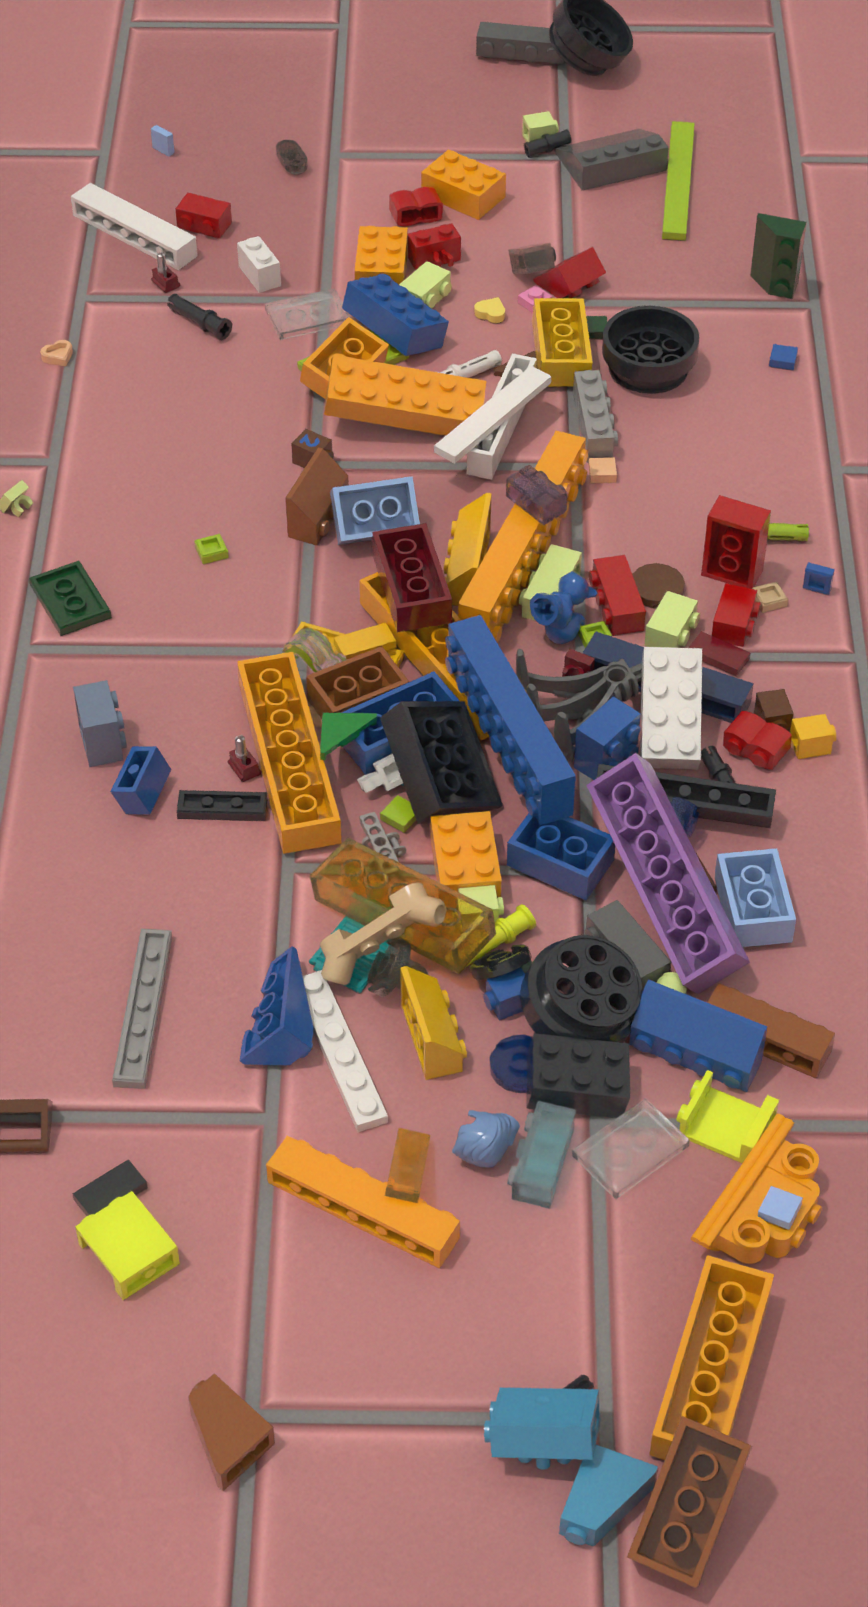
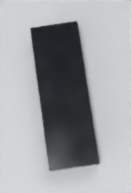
M179 790L177 819L266 821L268 796L267 792Z

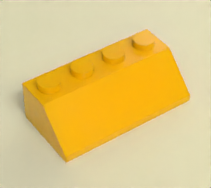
M485 493L460 509L457 521H452L451 537H454V539H449L447 555H450V558H445L444 574H447L445 579L452 597V605L458 606L459 601L488 551L491 535L492 493Z

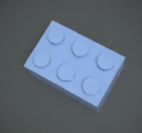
M413 476L334 487L330 491L338 545L370 541L374 531L420 524Z
M777 848L717 854L714 878L720 902L742 947L792 943L796 917Z

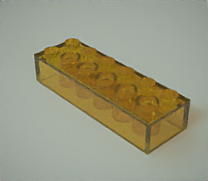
M347 838L310 874L314 899L364 926L394 908L389 896L409 884L422 883L428 896L441 899L446 907L444 921L437 927L414 922L405 928V932L392 940L457 974L496 935L493 909L350 838Z

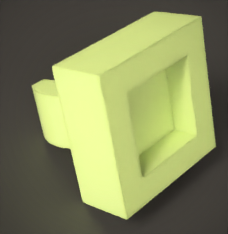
M23 480L8 490L0 499V510L3 513L11 508L13 514L19 517L24 511L19 504H23L27 509L33 504L31 498L25 495L29 487Z

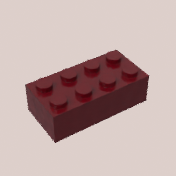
M427 523L372 532L373 558L396 631L403 632L452 623V597Z

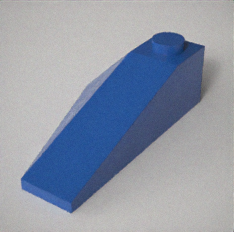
M293 946L270 964L261 988V992L265 996L259 1006L254 1008L251 1015L255 1019L252 1031L250 1029L245 1031L242 1039L240 1062L244 1065H291L297 1059L307 1056L313 1047L314 1027L298 952Z

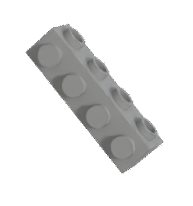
M600 370L574 372L573 397L581 437L586 438L585 449L588 450L587 463H589V458L613 457V447L618 446L617 431L612 430L614 429V415L609 414L611 410L610 397H605L607 395L606 380H602Z

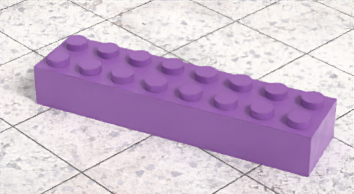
M635 753L587 784L586 786L683 986L699 994L750 963L652 765Z

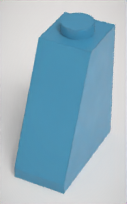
M596 1445L593 1460H582L560 1518L559 1534L563 1535L571 1543L577 1545L587 1544L594 1547L654 1489L658 1466Z

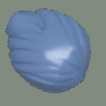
M469 1110L468 1116L476 1120L472 1124L460 1127L452 1153L475 1166L493 1168L501 1161L508 1147L513 1145L520 1125L514 1117L508 1114H492Z

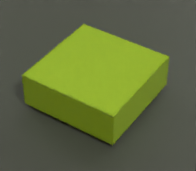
M220 534L194 540L195 548L202 564L229 558L228 550Z
M604 621L580 626L578 635L585 648L595 631L612 636Z
M399 795L380 813V820L403 833L416 821L410 801Z

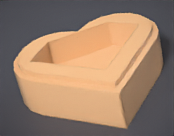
M59 340L53 345H46L41 349L42 361L53 365L67 366L73 354L72 344L67 340Z

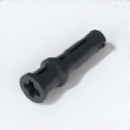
M174 293L168 298V301L173 303H167L170 309L199 324L200 329L205 332H212L217 339L224 340L231 333L232 321L228 318L217 316V313L213 310L205 311L178 294Z

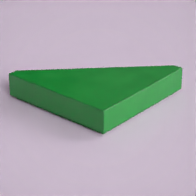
M323 713L320 760H326L329 753L339 746L341 748L360 736V732L368 726L376 725L377 713Z

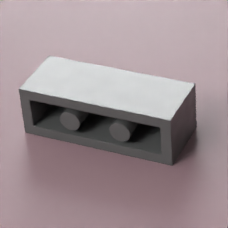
M618 900L587 915L585 935L606 939L619 946L628 954L639 971L642 982V994L648 979L657 982L664 973L670 972L671 961Z

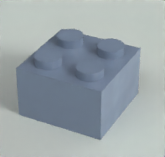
M107 680L73 687L78 724L89 767L123 761L122 749L127 748L124 731H119V729L124 728L121 711H115V708H119L116 691L110 692Z

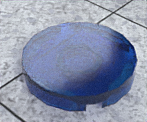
M509 1036L500 1040L496 1044V1048L491 1052L489 1058L490 1074L495 1082L507 1091L527 1093V1052L532 1036Z

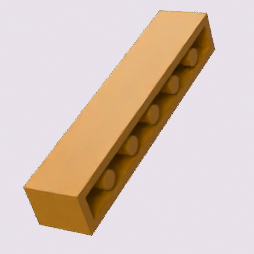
M287 1135L266 1164L268 1183L439 1269L460 1239V1220L456 1219L452 1213L445 1210L440 1211L428 1205L420 1197H411L399 1191L393 1184L381 1182L369 1176L361 1168H353L341 1162L332 1154H324L314 1149L304 1140H296Z

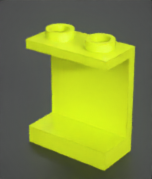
M707 1070L701 1081L696 1080L689 1096L691 1098L689 1104L683 1103L676 1118V1121L680 1123L678 1136L743 1163L776 1116L779 1100L767 1095L761 1108L712 1088L713 1072Z
M133 1191L123 1197L115 1198L107 1207L96 1214L86 1216L80 1224L75 1226L79 1245L82 1249L89 1246L114 1279L115 1290L122 1300H125L180 1264L177 1245Z

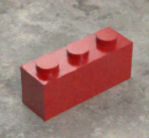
M618 555L593 559V570L589 571V583L591 587H595L598 593L595 597L598 606H602V619L605 625L609 626L612 636L644 631L646 610L626 556Z

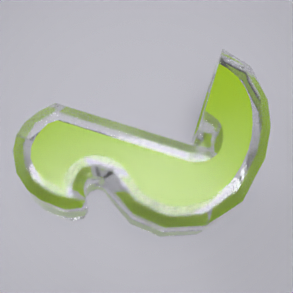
M310 628L299 630L282 648V653L293 652L295 660L300 657L313 673L348 660L344 654L338 653L336 655L333 652L331 643L326 636Z

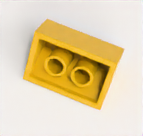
M408 966L400 967L401 1007L425 1080L462 1072L463 1059L467 1058V1051L464 1040H458L456 1035L458 1033L456 1017L454 1014L449 1015L447 1008H450L447 991L441 990L437 978Z

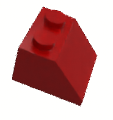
M591 247L533 278V281L556 298H563L567 295L569 298H573L582 293L581 288L583 286H586L588 289L599 283L598 277L605 274L606 271L594 248Z

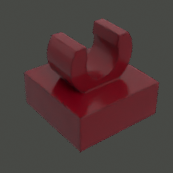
M569 649L565 655L562 677L594 671L595 658Z

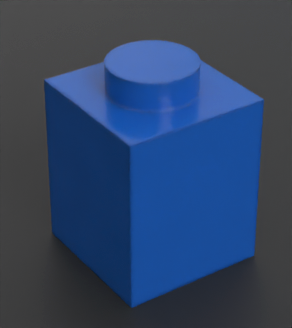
M521 967L506 974L486 979V992L483 993V999L488 1010H493L499 1020L523 1012L520 990L525 973Z

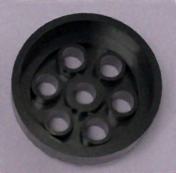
M561 0L553 12V23L549 27L550 41L556 52L566 63L584 74L598 76L607 69L619 66L633 48V37L627 23L604 0Z
M660 306L632 307L617 313L606 323L603 330L602 355L609 366L612 378L619 385L638 393H663L680 386L687 378L689 371L694 367L698 358L699 332L695 324L688 317L675 310Z
M578 935L550 944L536 956L522 980L520 1001L524 1016L536 1034L623 1043L632 1032L631 1025L642 996V982L636 965L619 946L601 937Z

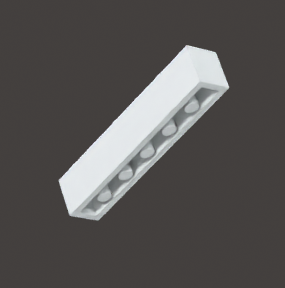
M89 183L71 196L73 216L157 259V253H165L166 264L176 270H180L198 257L195 236L92 183Z
M512 353L493 396L528 367L533 366L536 368L537 358ZM525 405L467 453L468 475L492 480Z

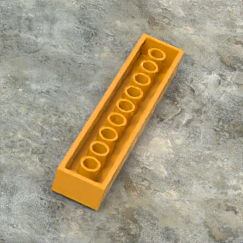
M555 431L458 603V617L464 620L481 615L497 643L500 640L504 623L508 624L511 619L514 605H519V598L523 588H528L531 573L533 570L538 569L542 553H547L552 535H557L561 518H566L570 502L576 500L579 485H584L586 481L587 470L584 469L588 458V450L585 449L586 438Z

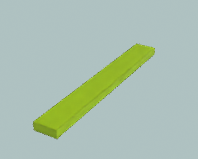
M672 121L662 239L686 240L694 122Z

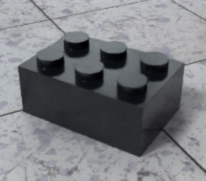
M533 1033L527 1052L526 1109L623 1118L630 1100L629 1043Z

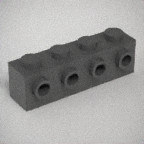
M480 22L476 36V56L564 64V60L556 52L550 41L549 28Z

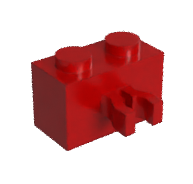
M453 223L408 233L407 257L415 270L426 261L439 267L444 264H448L451 267L453 262L461 261V236Z

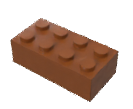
M682 1416L627 1558L698 1588L751 1452L752 1445Z

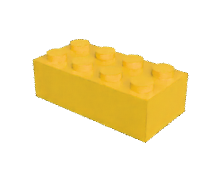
M534 298L532 327L537 369L551 376V384L548 387H574V372L592 370L593 364L584 299Z

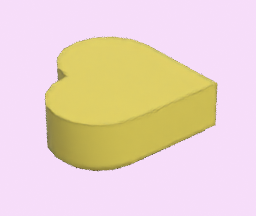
M499 297L477 302L474 306V314L479 319H487L491 323H500L505 319V308Z

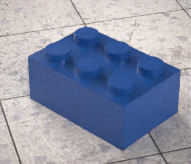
M528 813L507 842V866L584 900H587L613 863L615 857V844L610 834L571 817L540 826L536 817Z

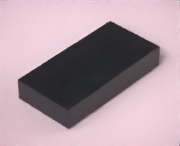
M128 1159L72 1194L74 1201L84 1214L88 1216L101 1211L117 1197H123L131 1191L137 1195L148 1187L147 1181Z

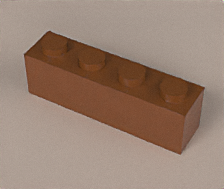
M718 983L707 1002L767 1026L763 1056L817 1079L832 1052L835 1032L828 1030L822 1025H816L799 1018L794 1013L785 1012L771 1006L763 1000H757L745 995L735 988H729Z

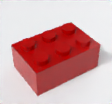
M719 495L707 516L701 576L731 585L751 589L755 587L764 568L771 510Z

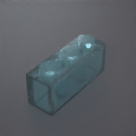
M538 1101L534 1113H528L524 1131L528 1132L526 1140H519L516 1151V1158H519L517 1166H511L507 1185L512 1186V1200L551 1208L574 1132L576 1110Z

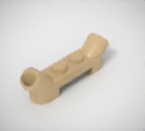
M412 883L389 896L394 908L355 933L338 929L321 941L320 947L326 958L321 972L323 979L342 985L350 983L356 959L363 955L374 953L380 948L379 945L402 935L405 932V928L412 923L417 922L432 927L439 926L444 921L446 915L444 902L441 899L428 896L422 883Z

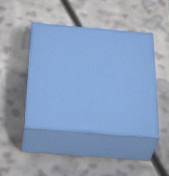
M158 125L152 127V148L168 157L174 154L173 133Z
M771 1186L758 1210V1217L790 1230L802 1206L803 1197Z

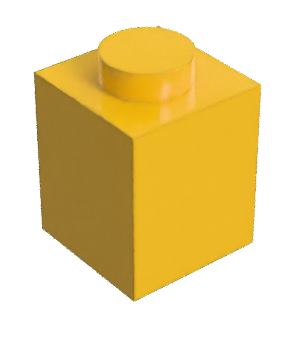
M826 714L792 719L790 729L792 734L791 744L797 759L831 754L833 742L836 741V730L833 724L830 725Z

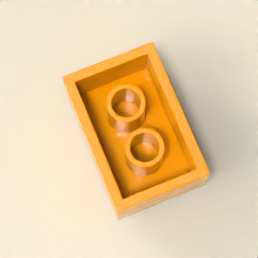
M448 149L421 172V187L435 188L443 205L480 220L506 197V173Z
M359 226L354 271L355 280L377 276L378 274H386L397 284L402 283L406 277L408 228L397 226Z
M348 317L303 363L300 382L326 399L333 355L385 363L389 344Z
M490 811L430 816V839L438 894L445 907H458V888L495 885L497 897H501L502 880Z

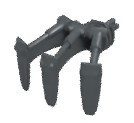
M518 649L516 653V675L543 721L555 720L554 739L566 760L573 762L576 728L613 696L624 702L630 700L632 696H637L639 693L638 682L642 681V663L629 668L622 658L618 662H611L608 666L600 667L588 673L566 677H550L528 672L525 654L522 649ZM537 691L552 693L557 697L568 699L554 704L540 705ZM584 719L577 726L569 729L568 720Z

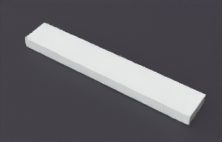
M533 366L528 367L435 444L434 453L455 464L551 384V376Z

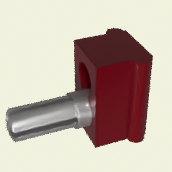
M157 253L158 267L152 269L153 277L151 281L163 292L168 293L179 288L180 283L178 282V276L166 266L165 253Z
M243 735L236 736V749L229 752L230 759L227 762L239 779L245 782L259 776L262 771L259 769L258 762L246 748L245 737Z

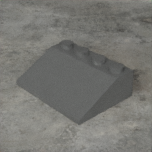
M635 129L555 148V153L583 191L667 171L669 147L659 134Z

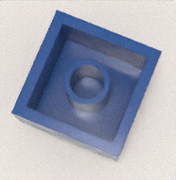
M614 696L576 728L574 768L595 780L599 764L616 766L633 754H638L641 713Z

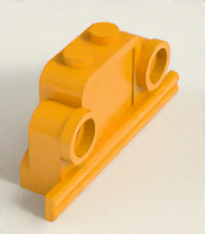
M776 1114L691 1236L692 1241L708 1250L722 1251L746 1264L759 1262L765 1253L775 1258H782L790 1252L792 1247L799 1248L806 1235V1230L804 1229L808 1223L814 1224L822 1211V1206L817 1204L820 1188L814 1181L819 1165V1157L817 1152L808 1145L792 1144L784 1140L794 1126V1122L791 1119L785 1118L781 1114ZM771 1186L803 1197L802 1206L790 1230L758 1217V1210Z

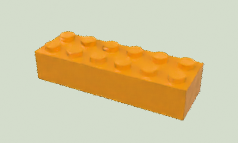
M333 355L324 415L446 436L484 405L486 381Z
M707 1255L653 1430L650 1456L665 1460L682 1416L728 1436L731 1435L770 1298L774 1274Z

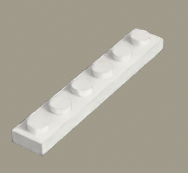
M322 970L304 975L303 980L314 1027V1035L357 1132L388 1123L387 1112L327 980L323 979L321 975Z

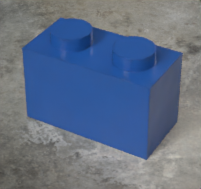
M132 746L110 792L125 814L150 815L172 769L157 746Z

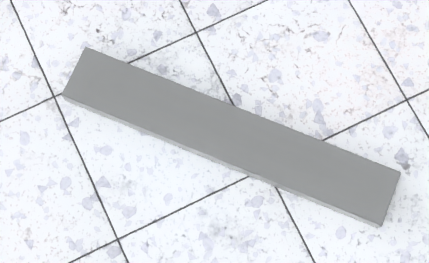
M141 929L112 1079L113 1087L145 1089L172 942V930Z

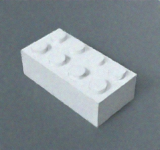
M644 647L642 655L640 756L648 761L653 768L698 770L701 760L702 649Z

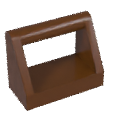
M49 1099L0 1100V1115H41V1139L0 1140V1153L49 1152L52 1101Z

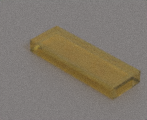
M403 1128L398 1129L385 1196L418 1203L431 1135Z

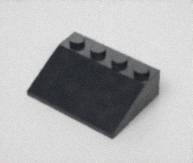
M401 701L380 717L417 824H430V816L485 812L503 806L465 701Z

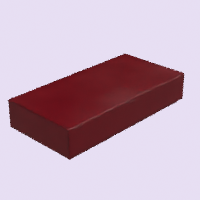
M702 631L688 647L702 649V662L734 676H737L750 660L751 654L744 649Z

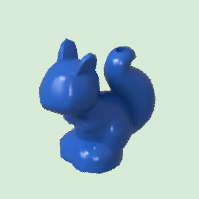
M571 571L560 578L558 592H552L551 594L536 593L530 600L531 614L539 624L545 626V632L550 641L556 644H566L574 640L580 626L585 625L584 616L578 612H573V605L581 604L586 598L596 597L598 593L594 588L589 587L585 578Z

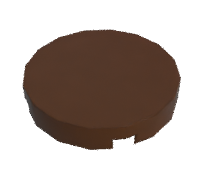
M660 563L646 564L639 567L632 574L643 605L654 608V605H659L667 591L683 596L685 587L683 575L669 565Z

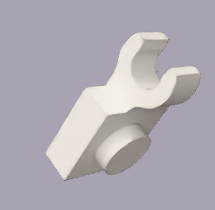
M393 754L373 763L376 772L366 774L357 779L365 793L382 784L386 791L403 784Z

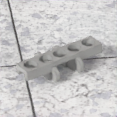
M375 812L359 816L360 824L367 836L362 840V845L364 848H367L370 842L376 853L370 859L371 865L376 866L378 861L386 878L390 877V874L394 872L401 874L402 867L397 858L406 853V848L398 843L400 839L399 833L385 834ZM372 819L374 824L368 825L365 821ZM376 829L378 833L372 835L370 831ZM393 863L394 867L388 868L386 864Z

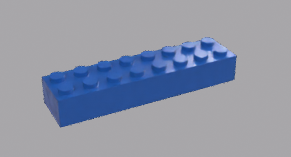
M478 615L448 624V637L445 638L448 649V657L445 658L447 670L450 674L453 673L455 675L459 691L465 693L471 712H476L479 717L481 730L483 733H488L493 751L500 754L505 772L507 774L510 773L514 779L517 793L524 796L529 814L536 817L540 826L573 816L576 775L482 616Z

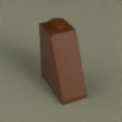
M214 1373L206 1381L198 1382L191 1390L188 1399L190 1413L216 1483L224 1491L275 1444L273 1426Z

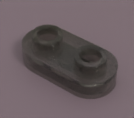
M282 140L276 144V156L286 171L299 175L307 170L308 158L296 141Z

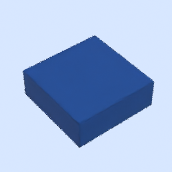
M773 344L769 366L794 370L798 347Z
M808 562L805 569L803 588L829 595L832 589L835 569Z

